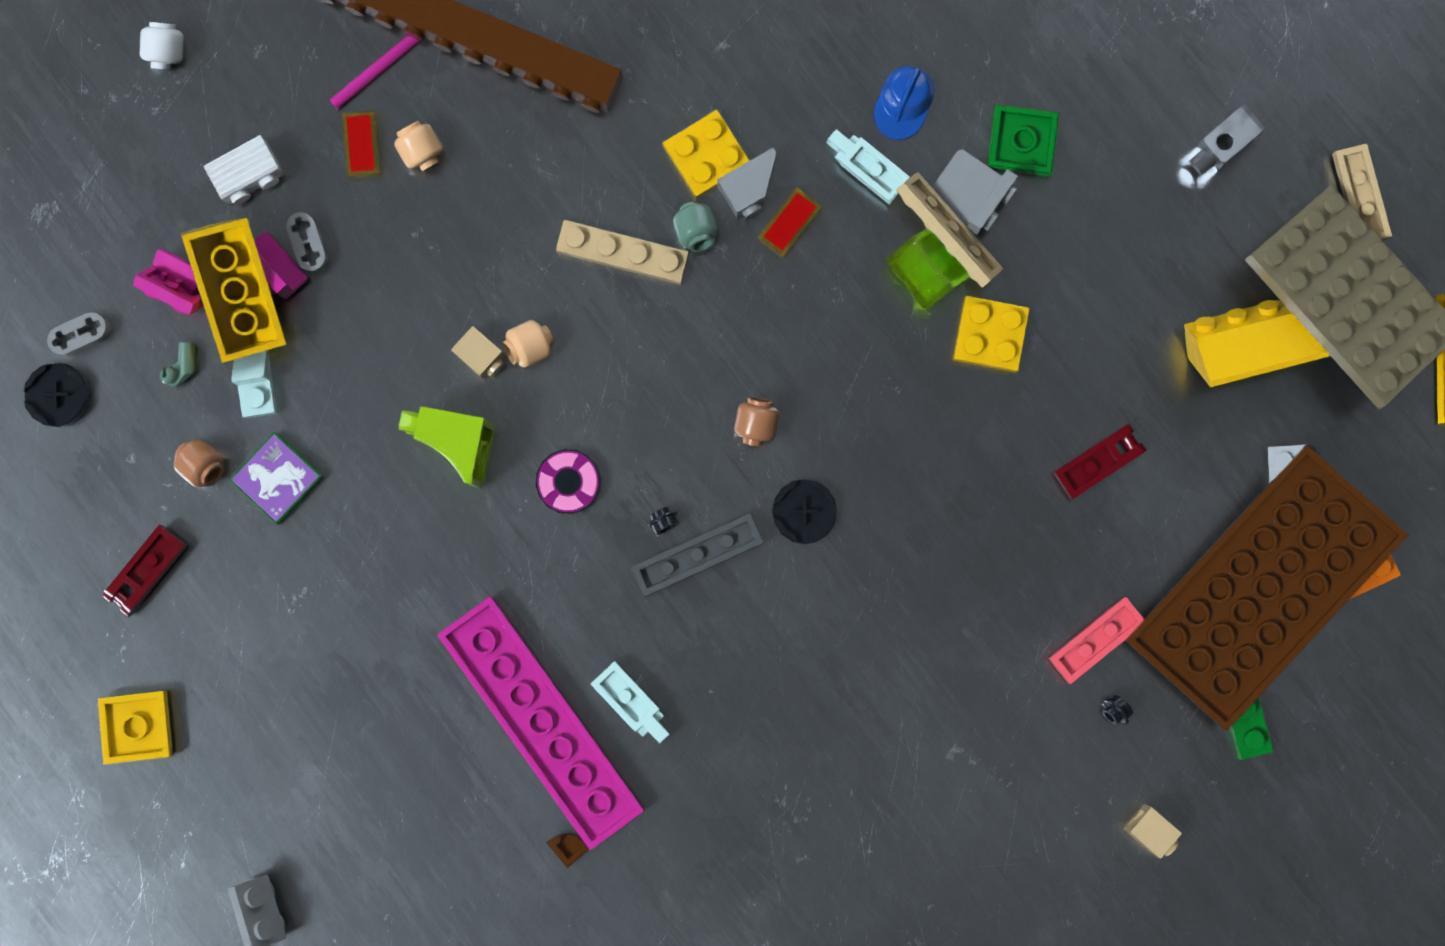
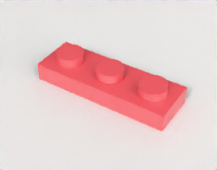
M1122 597L1048 657V660L1068 684H1072L1125 641L1144 618L1127 597Z

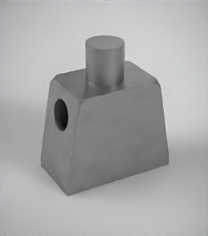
M1243 104L1202 139L1198 144L1201 151L1193 156L1189 163L1200 175L1213 165L1220 169L1254 141L1266 127L1247 105ZM1217 142H1224L1227 148L1221 150L1218 148Z

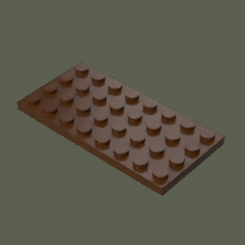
M1305 445L1144 618L1125 641L1227 732L1409 534L1309 446Z

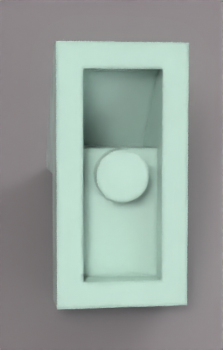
M268 350L235 359L231 380L232 383L238 385L242 417L247 419L277 414Z

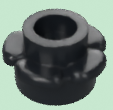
M668 507L661 508L650 515L652 521L649 522L648 526L653 528L656 535L663 534L679 524L676 517L678 512L676 510L670 512Z
M1113 695L1110 699L1106 698L1103 702L1104 709L1102 713L1113 725L1118 723L1127 725L1129 723L1128 718L1133 714V710L1122 697Z

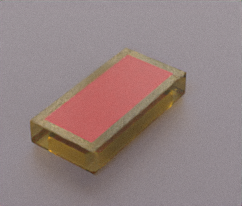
M375 111L342 113L347 177L354 179L381 176Z
M796 187L760 233L757 240L783 259L820 212L822 205Z

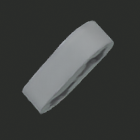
M299 212L293 214L287 220L286 230L296 261L307 273H320L328 264V254L318 225L307 213ZM300 221L310 225V227L306 228L307 240H304L299 232H295V229L299 228L298 222ZM309 246H311L312 251L316 255L320 254L314 266L309 262H305V259L309 258L307 250Z
M97 313L83 314L52 329L47 337L48 347L52 352L60 356H73L106 340L110 335V323L105 317ZM91 321L101 324L97 328L98 334L94 335L90 332L82 334V332L91 328ZM62 334L67 337L76 336L67 341L68 347L66 349L57 344L62 341Z

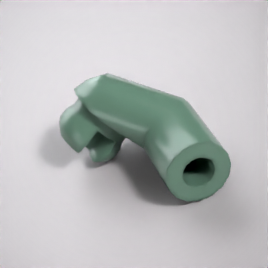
M179 343L178 361L171 367H164L160 372V379L164 384L170 386L181 385L194 373L195 343Z

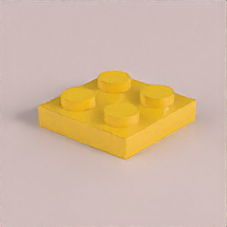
M717 109L662 143L696 199L716 188L717 179L749 161Z
M965 296L953 361L1016 373L1019 368L1030 308Z
M167 691L98 698L103 765L173 756Z

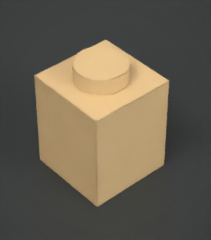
M474 326L451 349L457 357L483 380L488 375L490 377L495 376L504 365L502 361L505 357L504 353Z
M1146 804L1141 807L1124 827L1128 834L1151 854L1160 859L1164 855L1167 857L1175 851L1180 843L1177 839L1182 834L1155 809Z

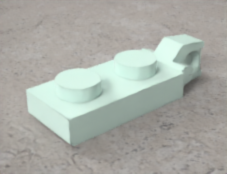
M836 129L826 142L838 153L835 159L840 165L889 205L899 194L896 189L910 178V176L862 137L859 139L853 135L848 139Z
M616 661L591 683L594 689L624 721L642 737L649 732L659 743H662L670 735L659 722L664 717L659 711L660 708Z

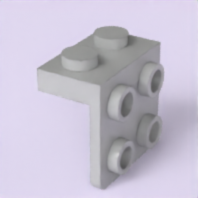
M959 150L932 188L976 237L982 228L988 231L999 215L994 210L999 203L1003 202L1006 205L1017 190L1013 183L1018 176L1008 169L1001 176L965 150Z

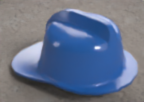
M912 66L900 67L891 72L885 81L874 110L875 124L882 134L891 139L902 140L918 132L926 118L935 94L934 83L928 73Z

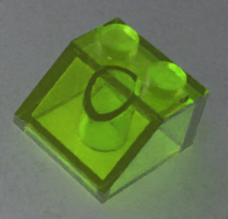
M927 228L909 238L886 260L894 275L904 283L912 293L914 300L925 311L941 302L970 279L961 263L947 252L945 245Z

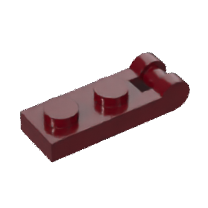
M1129 423L1053 472L1070 500L1076 498L1147 451L1143 443H1138L1133 436L1134 430ZM1119 441H1122L1128 450L1122 455L1115 446Z
M158 525L107 587L103 597L110 603L116 602L121 606L120 611L130 617L137 611L144 598L188 545L166 527ZM127 584L134 589L130 596L123 592Z

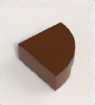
M561 834L546 842L567 868L589 850L580 835Z

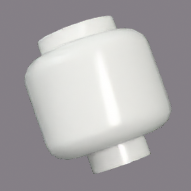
M149 22V27H144L140 32V57L145 61H151V68L171 70V64L180 63L183 59V33L176 30V24Z

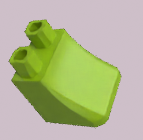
M420 406L419 413L402 410L399 423L400 431H405L408 435H414L415 440L433 447L444 455L458 471L464 483L477 488L482 487L495 431L494 424L485 418Z

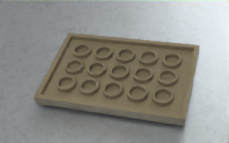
M1332 184L1245 259L1249 266L1378 409L1387 405L1445 349V309Z

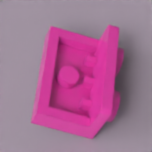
M265 231L254 240L271 296L276 292L286 300L308 281V276L270 233Z
M163 248L156 251L152 266L135 275L132 286L142 290L150 298L159 299L171 305L179 313L191 315L204 307L190 262Z

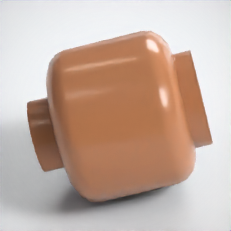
M748 397L747 401L738 405L734 431L737 435L744 438V444L760 447L763 441H770L775 438L779 411L773 406V401Z
M195 439L185 442L177 448L174 470L192 486L199 488L211 486L223 475V456L206 441Z

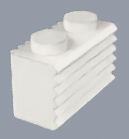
M261 135L203 166L220 198L228 205L232 203L239 205L246 202L251 197L250 193L260 188L265 190L275 186L279 182L278 178L284 175L267 141Z

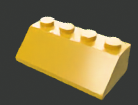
M247 217L181 232L221 362H228L286 345Z
M1280 299L1275 301L1266 300L1256 306L1245 309L1236 308L1222 315L1201 317L1195 322L1184 324L1187 358L1210 387L1330 356Z

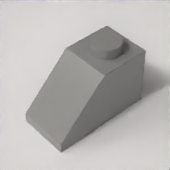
M774 148L767 150L717 179V187L736 219L742 216L748 219L762 210L761 205L765 203L776 162V151Z

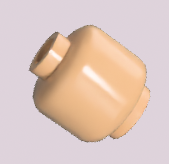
M418 120L396 133L398 138L395 140L394 146L408 168L419 166L424 171L439 162L436 156L441 153L443 146L430 124H420Z
M528 320L506 332L503 348L512 364H519L521 367L526 368L549 357L551 352L550 344L554 340L546 325L540 326L536 321Z

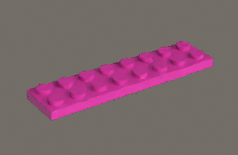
M492 596L485 599L437 634L589 850H592L644 812L642 805Z

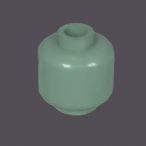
M688 202L680 207V211L673 218V227L678 241L683 248L690 249L693 252H701L714 245L719 235V228L713 211L709 206L698 204L697 202Z

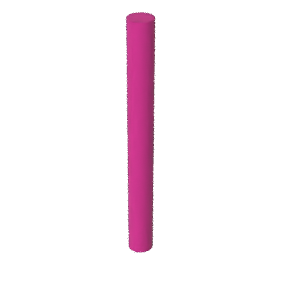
M407 35L329 101L337 110L340 109L421 40Z

